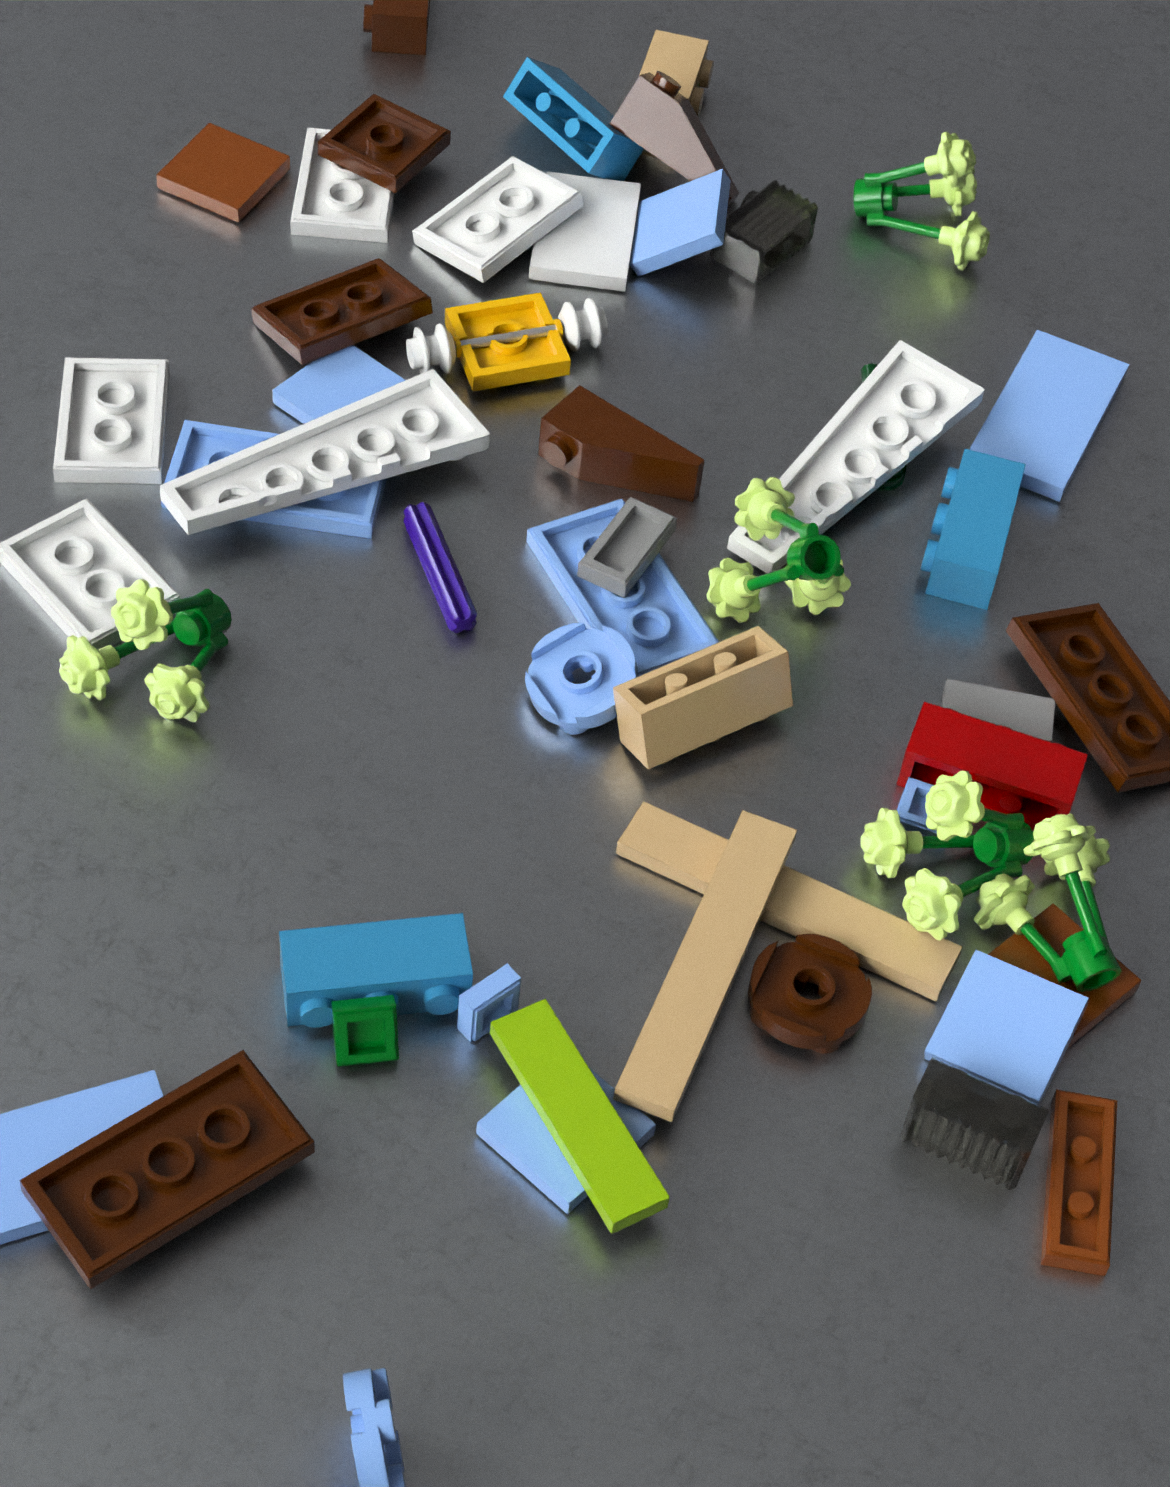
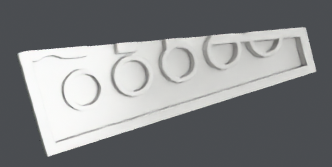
M899 340L779 478L784 490L793 493L795 496L794 503L788 508L792 509L794 517L804 523L817 524L819 535L823 534L981 403L985 389ZM738 526L729 536L727 549L765 573H771L779 570L787 563V551L790 545L800 538V535L784 526L776 539H769L764 535L760 540L754 541L749 537L745 527Z
M431 369L160 485V499L187 535L449 460L463 459L467 455L488 449L490 433L434 369Z

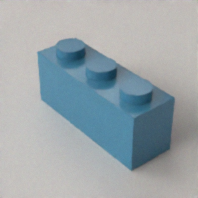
M526 57L503 95L511 105L588 174L604 179L624 181L644 148L609 125L614 115L560 68Z
M964 449L959 469L948 468L941 497L951 500L949 505L938 504L931 529L932 534L940 535L939 542L928 540L920 569L930 573L925 594L985 610L988 609L1026 464Z
M463 913L279 931L280 967L287 1027L300 1025L312 1028L325 1027L333 1023L331 1001L394 995L397 1015L425 1012L434 1015L449 1014L458 1009L459 995L470 989L473 985V970Z

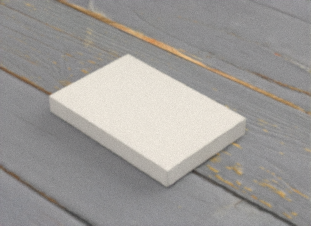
M307 128L290 221L291 235L387 243L395 193L319 156L318 141L331 130Z
M512 156L412 231L414 244L484 283L584 206L582 192Z
M547 171L548 175L582 192L584 206L533 245L529 279L625 292L641 184Z
M65 357L53 465L55 482L162 484L170 377L169 360Z
M87 498L0 543V563L68 637L72 635L77 638L84 636L97 649L107 645L114 646L122 641L120 632L115 625V619L111 615L112 607L118 602L116 591L119 588L131 587L136 580L144 579L148 582L150 588L159 587L163 590L165 601L170 602L181 599V595Z

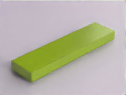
M546 998L490 1023L491 1037L610 1233L618 1232L668 1208L670 1196Z

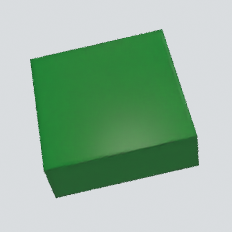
M394 995L331 1001L334 1051L337 1067L399 1060L397 1010Z

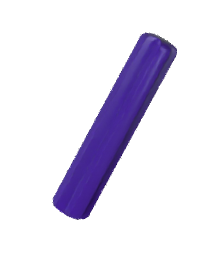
M426 502L408 505L404 509L405 517L403 522L448 628L457 634L463 630H472L477 624L475 620L477 611L431 506Z

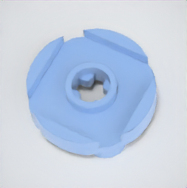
M585 623L564 625L544 636L531 653L533 661L528 668V673L527 671L525 673V684L532 704L544 719L559 725L565 733L571 735L581 734L589 728L601 726L616 718L613 687L638 677V666L632 647L625 637L613 628L603 626L604 631L596 628L586 629ZM581 668L586 673L592 670L596 671L588 682L582 684L572 683L574 681L572 674L574 670Z
M368 1368L343 1373L347 1411H352L353 1414L350 1416L352 1434L350 1435L359 1486L406 1487L398 1430H395L393 1404L386 1368L376 1370Z

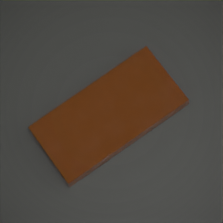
M1095 603L1012 617L1005 631L1116 791L1119 793L1170 782V701L1100 604Z
M242 1050L19 1181L22 1193L91 1290L315 1153V1141L245 1051Z

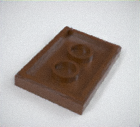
M378 258L255 305L251 308L253 323L301 365H304L432 314L433 309L431 297L382 259Z

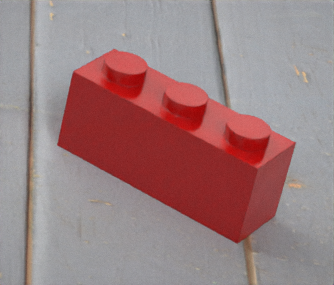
M923 702L904 755L896 785L905 788L908 777L935 785L938 777L942 774L953 776L959 771H968L971 774L972 782H978L983 786L980 802L983 803L984 808L1005 814L1021 813L1024 816V822L1034 830L1035 825L1042 822L1045 818H1051L1057 814L1067 815L1070 813L1088 754L1070 749L1059 743H1052L1014 731L1006 726L986 722L950 708H943Z

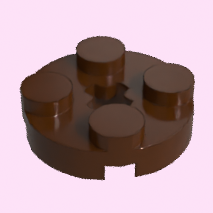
M818 934L797 935L795 942H787L778 947V941L768 945L757 957L749 982L748 996L751 1004L750 1016L752 1022L756 1027L768 1032L779 1041L794 1047L812 1049L821 1054L833 1053L838 1050L843 1041L852 1037L861 1028L871 1002V982L869 977L866 981L865 974L859 968L860 959L850 948L841 942ZM808 982L814 983L819 986L818 995L822 998L817 1000L806 999L800 996V993L794 987L804 989Z

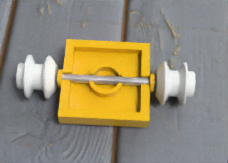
M540 292L445 308L446 328L441 323L436 324L434 335L425 336L419 327H415L413 338L406 340V352L411 369H419L420 374L429 371L431 366L439 365L445 374H449L456 358H459L471 389L474 392L570 375L571 359L565 345L572 352H577L580 341L588 340L593 348H599L601 337L607 336L608 323L604 309L601 306L596 307L591 298L585 300L583 310L577 311L570 302H565L558 319L553 320Z

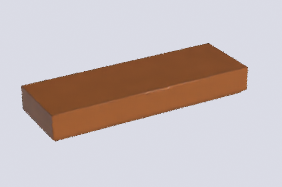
M1058 1089L1054 1093L1051 1102L1041 1265L1104 1277L1110 1267L1118 1100Z

